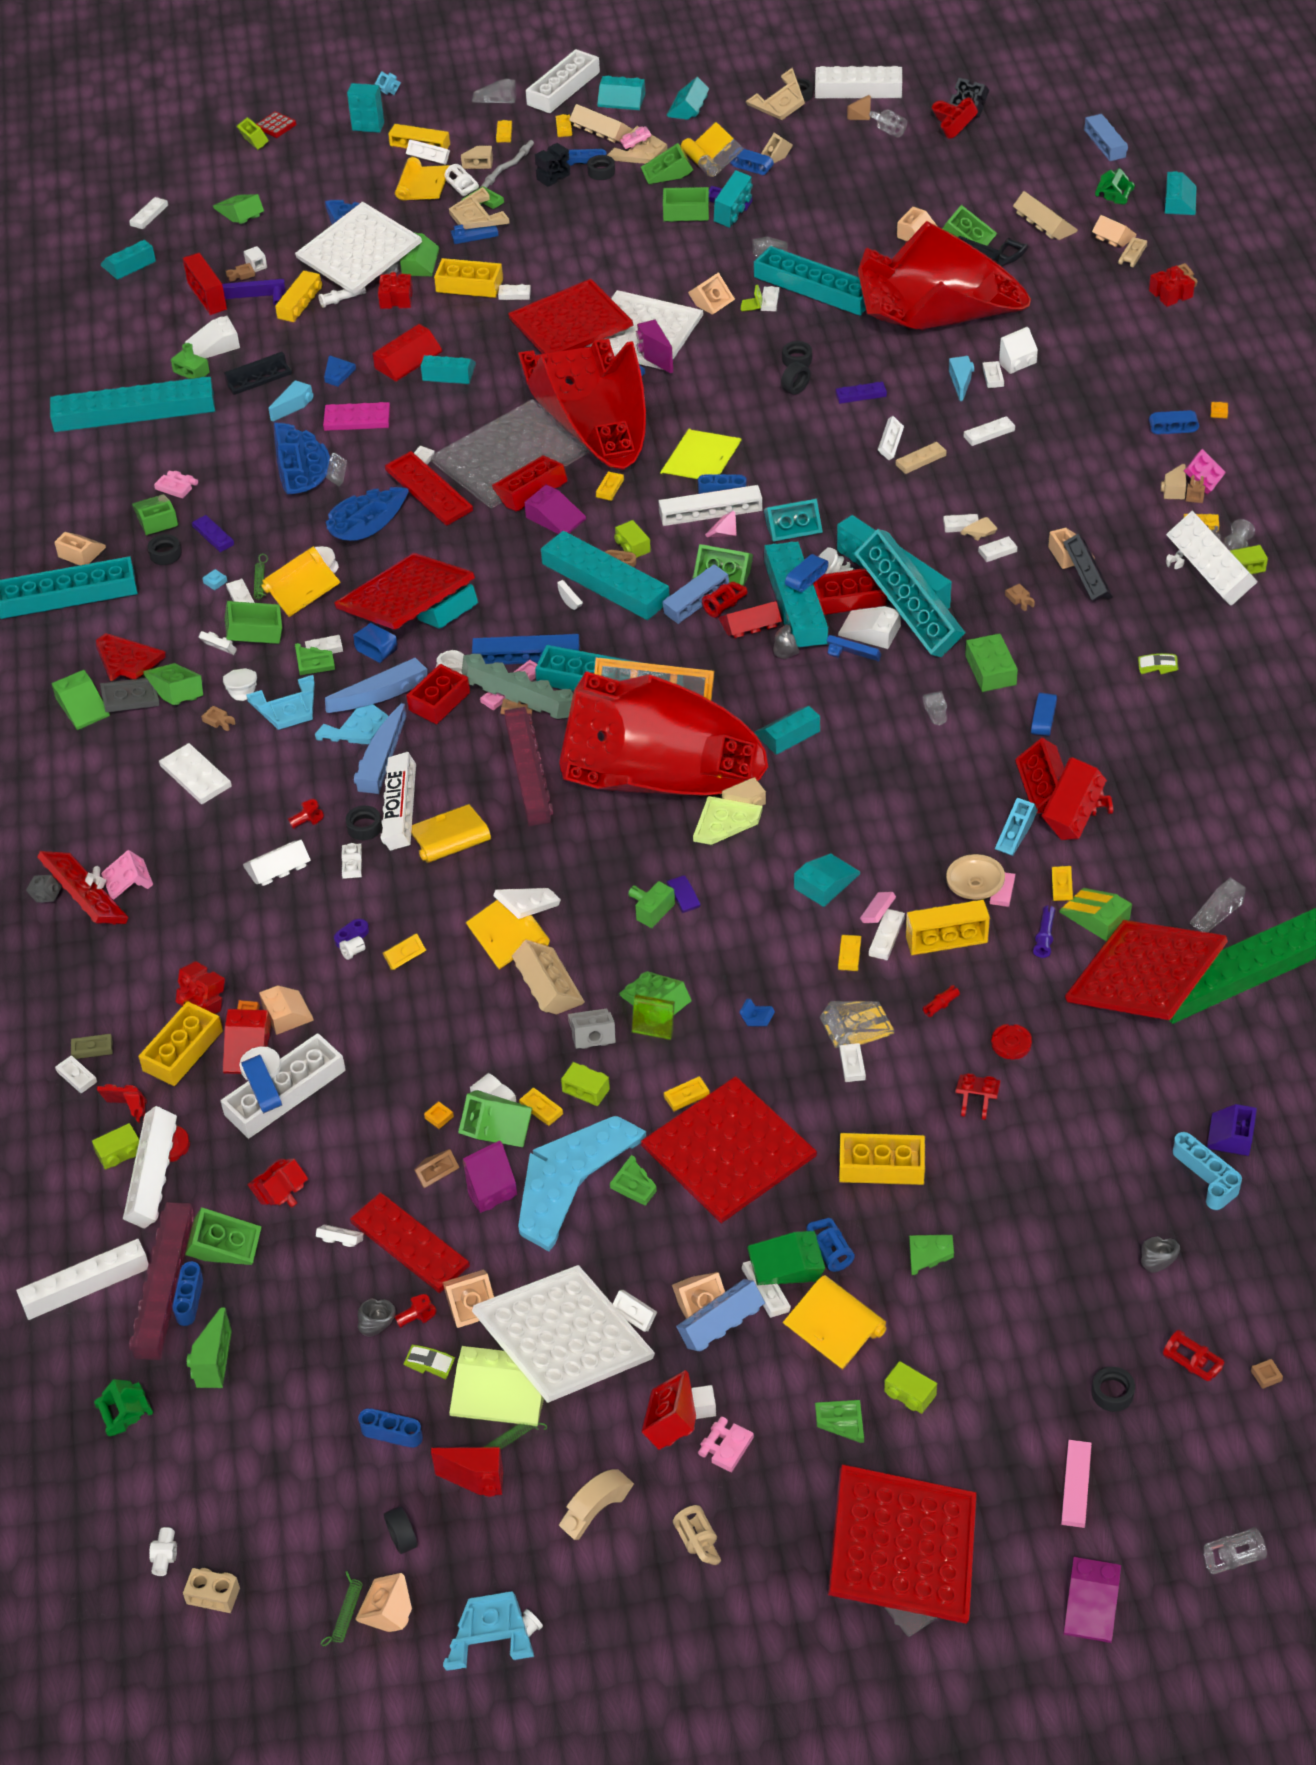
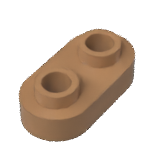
M605 551V553L632 567L637 563L636 555L632 552Z

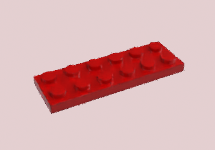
M412 451L385 465V470L404 488H408V491L446 526L473 511V506Z
M39 852L37 858L43 863V866L52 873V876L79 903L82 910L87 912L93 922L98 924L111 923L114 925L126 924L129 917L103 889H97L95 882H92L91 886L85 882L88 872L71 853Z
M381 1192L350 1218L351 1224L438 1293L444 1290L443 1282L457 1278L470 1267L467 1259Z

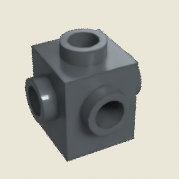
M38 875L32 878L26 891L36 902H54L61 886L52 875Z

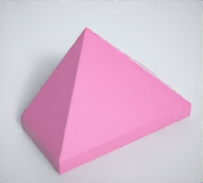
M731 511L723 515L705 534L706 537L736 536L735 512Z

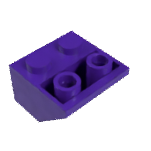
M1235 1104L1212 1113L1207 1148L1249 1156L1257 1108Z

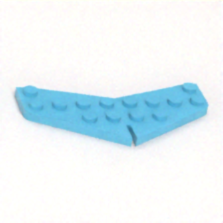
M613 1116L534 1149L533 1154L530 1153L518 1225L520 1235L549 1252L558 1239L559 1230L581 1183L588 1175L626 1149H633L639 1145L641 1140L646 1137V1131L618 1116Z

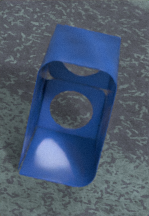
M373 623L368 624L353 634L356 650L379 663L398 649L396 636Z

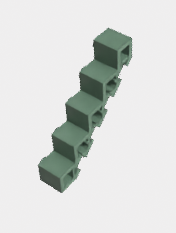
M481 654L463 655L461 673L468 677L470 685H480L483 687V690L495 695L498 692L505 695V699L516 703L523 702L528 704V708L540 713L542 710L551 713L550 716L556 719L569 717L573 697L571 689L553 691L548 680L531 682L525 671L508 673L503 662L485 664Z

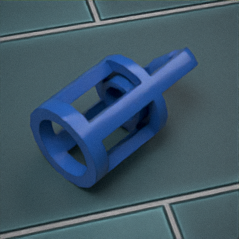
M826 1218L809 1223L806 1231L830 1227L816 1235L821 1255L827 1268L832 1272H836L848 1267L853 1262L855 1254L848 1246L831 1218ZM835 1246L837 1250L833 1252L831 1247ZM846 1255L847 1258L840 1263L837 1258Z

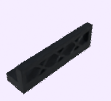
M283 352L224 372L226 385L233 395L292 374V370L286 364Z
M1076 534L1064 541L1063 543L1091 600L1095 602L1103 596L1111 599L1113 595L1085 539L1080 534Z

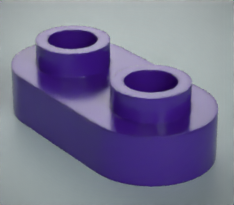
M355 919L340 929L334 935L335 945L340 948L339 944L342 941H349L358 936L364 938L369 933L367 921Z

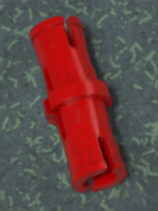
M951 985L943 993L937 994L934 1000L923 1007L924 1013L928 1014V1017H932L940 1009L948 1007V1003L960 995L958 988Z

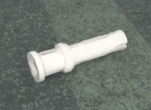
M363 287L356 294H352L346 289L340 291L332 290L331 293L319 294V302L322 308H325L326 305L338 304L341 300L365 294L366 289Z

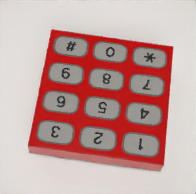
M275 111L256 125L264 133L278 138L297 124L296 120Z

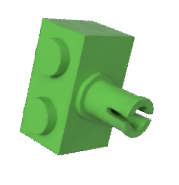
M183 344V350L171 359L173 372L188 379L205 377L210 372L207 359L195 355L192 344Z
M660 881L648 892L634 885L628 893L629 897L639 901L635 905L636 920L650 928H653L675 905L674 889Z

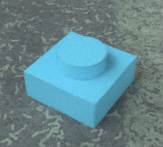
M216 569L202 578L203 583L213 590L228 582L227 577Z

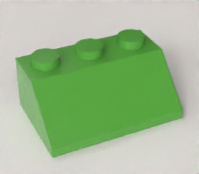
M415 233L421 237L422 242L400 259L402 274L433 276L439 246L423 233Z
M699 544L693 578H696L715 564L728 574L729 583L736 582L744 586L751 570L753 554Z

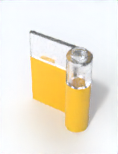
M717 122L695 142L691 138H687L681 143L684 153L709 177L716 176L744 149Z

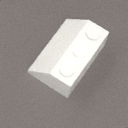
M297 840L248 861L243 866L255 884L261 883L264 886L273 882L272 878L275 876L282 878L290 874L289 870L293 868L299 870L306 867V862L311 860L302 840Z

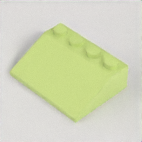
M462 1346L457 1363L450 1416L538 1426L544 1398L509 1355L501 1350Z

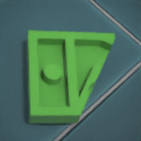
M295 644L300 675L335 670L332 651L319 650L315 647H310L309 649L301 647V644Z
M632 1155L610 1182L611 1189L645 1206L657 1191L654 1182L647 1177L645 1170L640 1168L636 1158Z
M953 1235L909 1236L911 1275L918 1274V1270L927 1266L932 1268L939 1262H945L954 1258Z
M860 1400L815 1403L818 1428L859 1443H864Z

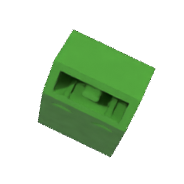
M164 494L132 503L146 535L178 526L173 505Z
M648 971L642 973L637 980L628 984L619 993L622 998L648 1018L660 1023H665L692 1001L683 981Z
M479 1090L472 1091L466 1096L458 1133L490 1142L500 1140L502 1144L524 1147L532 1107Z

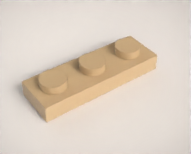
M935 442L897 459L896 466L907 474L946 456V450L938 442Z

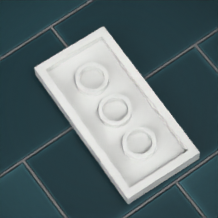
M190 743L159 760L160 766L200 804L207 802L232 787L231 781Z

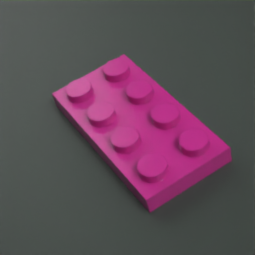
M390 402L325 405L324 431L389 428Z

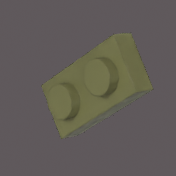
M111 1034L71 1039V1056L75 1059L113 1054V1038Z

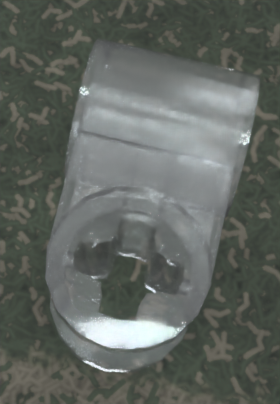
M942 691L924 694L923 704L931 722L936 725L944 724L947 721L945 713L947 704Z

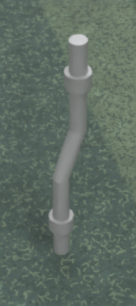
M529 140L526 145L520 148L519 153L514 159L499 165L492 174L485 178V182L481 187L487 188L489 185H492L501 171L516 165L523 156L529 153L534 142Z

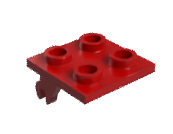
M970 1073L960 1074L956 1093L964 1094L961 1116L965 1117L969 1093L985 1095L982 1119L986 1120L989 1098L997 1099L1001 1080H996L995 1077L991 1076L982 1078Z
M105 1084L104 1087L97 1086V1091L106 1102L127 1103L131 1115L136 1117V1121L140 1123L141 1117H144L146 1114L145 1104H147V1099L136 1086L125 1085L124 1088L112 1084Z

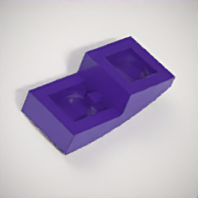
M685 875L666 882L669 887L674 889V896L682 913L700 907L701 904Z

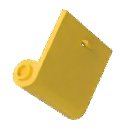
M415 157L408 158L395 190L396 197L400 200L439 199L446 181L445 171L450 165L422 167L419 159Z
M312 546L263 579L261 587L266 594L270 592L280 607L290 617L341 582L323 561L316 548Z
M470 804L412 825L411 830L412 836L421 846V850H419L422 861L426 860L427 863L491 840L486 823Z
M496 900L466 922L499 970L514 960L512 955L525 940L548 946L550 939L532 915L518 919L499 900Z
M826 1275L818 1279L783 1321L784 1325L842 1370L869 1337L872 1339L880 1338L886 1331V1321Z

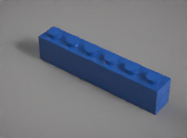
M579 634L473 638L472 654H481L485 664L495 662L525 664L528 660L538 663L546 645L580 651Z

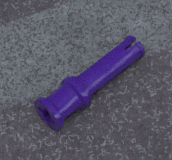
M1049 905L1043 908L1040 932L1036 934L1035 940L1037 943L1033 948V953L1040 958H1046L1051 954L1050 944L1053 942L1051 932L1056 910L1051 906L1050 912H1048Z

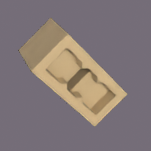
M192 1568L183 1595L188 1605L231 1613L240 1587L237 1577L230 1573L219 1574L206 1568ZM202 1584H205L204 1587H202V1588H197L198 1586H200V1585H202ZM222 1589H228L223 1593H219Z

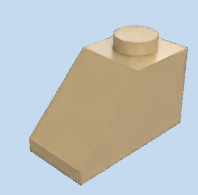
M773 133L761 154L771 157L774 163L787 156L793 145Z
M476 146L461 154L463 169H491L493 162L492 146Z
M1181 464L1165 474L1164 482L1161 481V492H1164V499H1185V464Z
M751 778L722 791V799L762 806L766 804V791L755 778Z

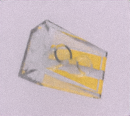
M830 1001L820 1016L835 1048H839V1045L860 1043L862 1045L893 1035L895 1032L879 1002Z

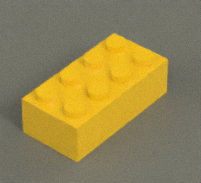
M442 258L434 276L436 292L485 296L489 298L496 297L499 286L503 281L502 264Z
M984 900L907 912L906 940L911 955L988 943L990 916Z
M187 1001L138 1056L142 1070L175 1086L223 1032L220 1017Z
M841 1133L839 1182L924 1185L925 1136Z

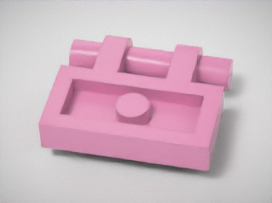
M642 126L631 134H625L620 139V142L625 149L633 148L635 144L646 141L652 135L646 126Z
M169 470L167 476L163 475L154 486L155 490L183 499L192 489L191 485L196 486L198 484V480L194 479L191 475L185 476L179 471L173 472Z
M720 1417L718 1422H714L709 1436L701 1442L698 1454L702 1457H706L708 1452L714 1454L712 1463L732 1473L754 1438V1433L736 1424H733L731 1429L728 1430L725 1428L728 1420ZM718 1437L724 1439L720 1446L715 1444Z

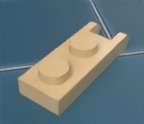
M1133 237L1121 255L1118 264L1122 265L1125 261L1131 263L1130 267L1134 268L1147 246V240Z

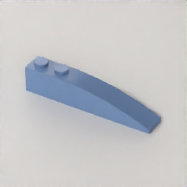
M416 658L408 660L325 697L326 712L331 713L364 707L412 690L427 676V668Z
M401 703L388 716L372 738L363 759L359 761L358 773L354 775V783L357 785L358 792L380 793L387 773L388 757L393 756L407 717L405 704Z

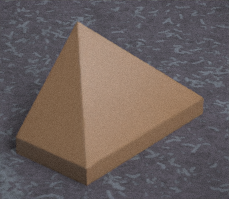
M867 95L848 105L847 119L870 120L871 96Z
M448 1149L425 1158L414 1171L422 1187L426 1188L460 1167L451 1150Z

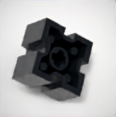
M958 78L955 86L957 93L956 95L952 94L949 104L958 106L964 99L971 98L978 109L975 117L980 118L983 110L981 102L982 100L986 101L990 89L985 84L977 82L972 84L967 79Z
M555 143L549 146L547 151L542 150L535 154V165L538 166L536 178L539 182L549 187L557 183L558 178L562 180L570 175V165L567 163L569 160V149L559 143Z

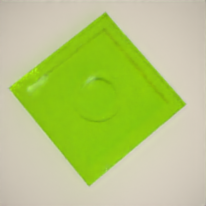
M636 994L633 1006L632 1032L671 1040L675 1002Z

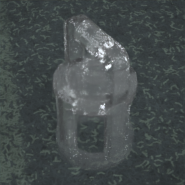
M884 110L881 114L874 111L869 113V116L878 120L877 126L879 129L894 137H900L906 130L907 120L890 110ZM896 127L900 129L897 133L895 132Z
M1255 1527L1228 1537H1222L1219 1540L1204 1545L1205 1563L1211 1574H1217L1229 1569L1233 1570L1257 1560H1264L1267 1557L1264 1540ZM1245 1544L1249 1545L1250 1550L1240 1553L1236 1552V1547ZM1219 1548L1220 1559L1225 1563L1215 1566L1212 1550Z

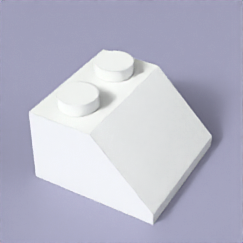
M1028 327L1001 338L999 364L1010 374L1037 363L1038 350Z

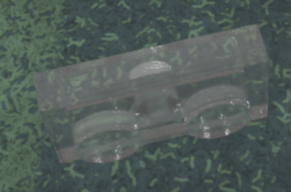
M335 452L330 456L326 478L340 486L344 481L347 461Z

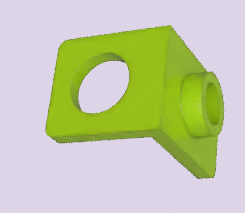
M759 285L755 286V298L742 300L741 311L761 308L763 297Z

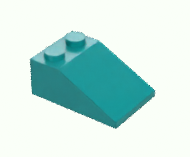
M830 853L806 862L794 873V889L825 907L860 875V871Z

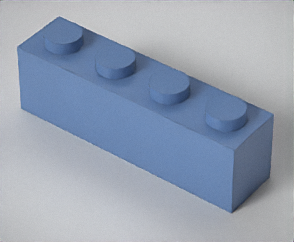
M1102 114L1085 117V132L1109 161L1126 158L1128 145Z
M715 564L663 601L664 614L679 624L703 606L702 598L705 595L716 591L720 585L729 583L728 574Z
M743 1279L676 1327L688 1349L702 1351L709 1346L708 1343L712 1340L723 1337L729 1328L740 1325L743 1322L742 1319L746 1316L757 1313L760 1310L759 1307L764 1305L765 1301L755 1282Z

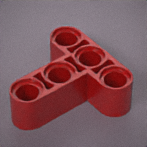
M971 98L964 99L958 106L941 100L936 101L932 105V110L937 119L942 121L941 128L949 139L954 138L978 113V109Z

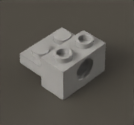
M607 1008L568 1014L572 1039L576 1049H585L598 1045L606 1046L615 1043V1023L611 1012H608Z

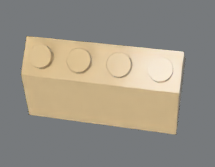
M578 104L575 105L569 121L574 123L573 126L579 129L584 127L585 131L591 134L596 132V135L603 139L606 136L608 137L607 140L613 143L616 141L620 142V139L625 134L633 130L622 122Z
M1023 191L1013 205L1017 209L1016 213L1023 218L1026 215L1028 222L1031 224L1036 223L1035 227L1042 232L1046 230L1045 234L1051 239L1055 237L1061 240L1078 231V229L1025 191Z
M525 940L512 955L516 967L522 973L523 980L530 987L531 994L537 999L539 1008L542 1011L559 1014L580 1006L585 1002L552 947Z

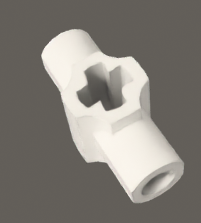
M161 1528L158 1541H153L150 1544L149 1558L153 1562L152 1573L157 1576L166 1575L168 1564L176 1561L177 1544L176 1541H173L175 1531L171 1528Z

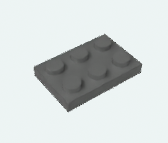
M147 678L100 683L105 712L159 706L157 691Z

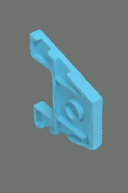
M311 675L298 679V684L302 691L300 693L266 702L263 692L260 690L247 694V700L278 730L313 720L314 676Z
M373 704L355 708L356 710L340 729L323 724L315 733L316 740L329 738L335 742L341 739L348 740L349 743L370 744L380 726L388 718V715Z
M513 1591L468 1599L458 1624L460 1629L456 1639H453L451 1642V1651L449 1657L445 1658L443 1667L446 1671L467 1668L468 1645L511 1638L510 1656L513 1660L534 1657L520 1607Z

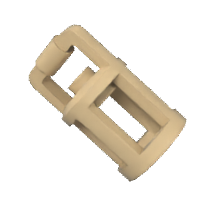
M694 1505L680 1511L674 1517L673 1524L678 1530L687 1551L690 1554L697 1553L703 1562L715 1566L719 1564L721 1559L713 1545L717 1540V1536L708 1522L702 1507ZM696 1513V1516L691 1520L687 1518V1515Z

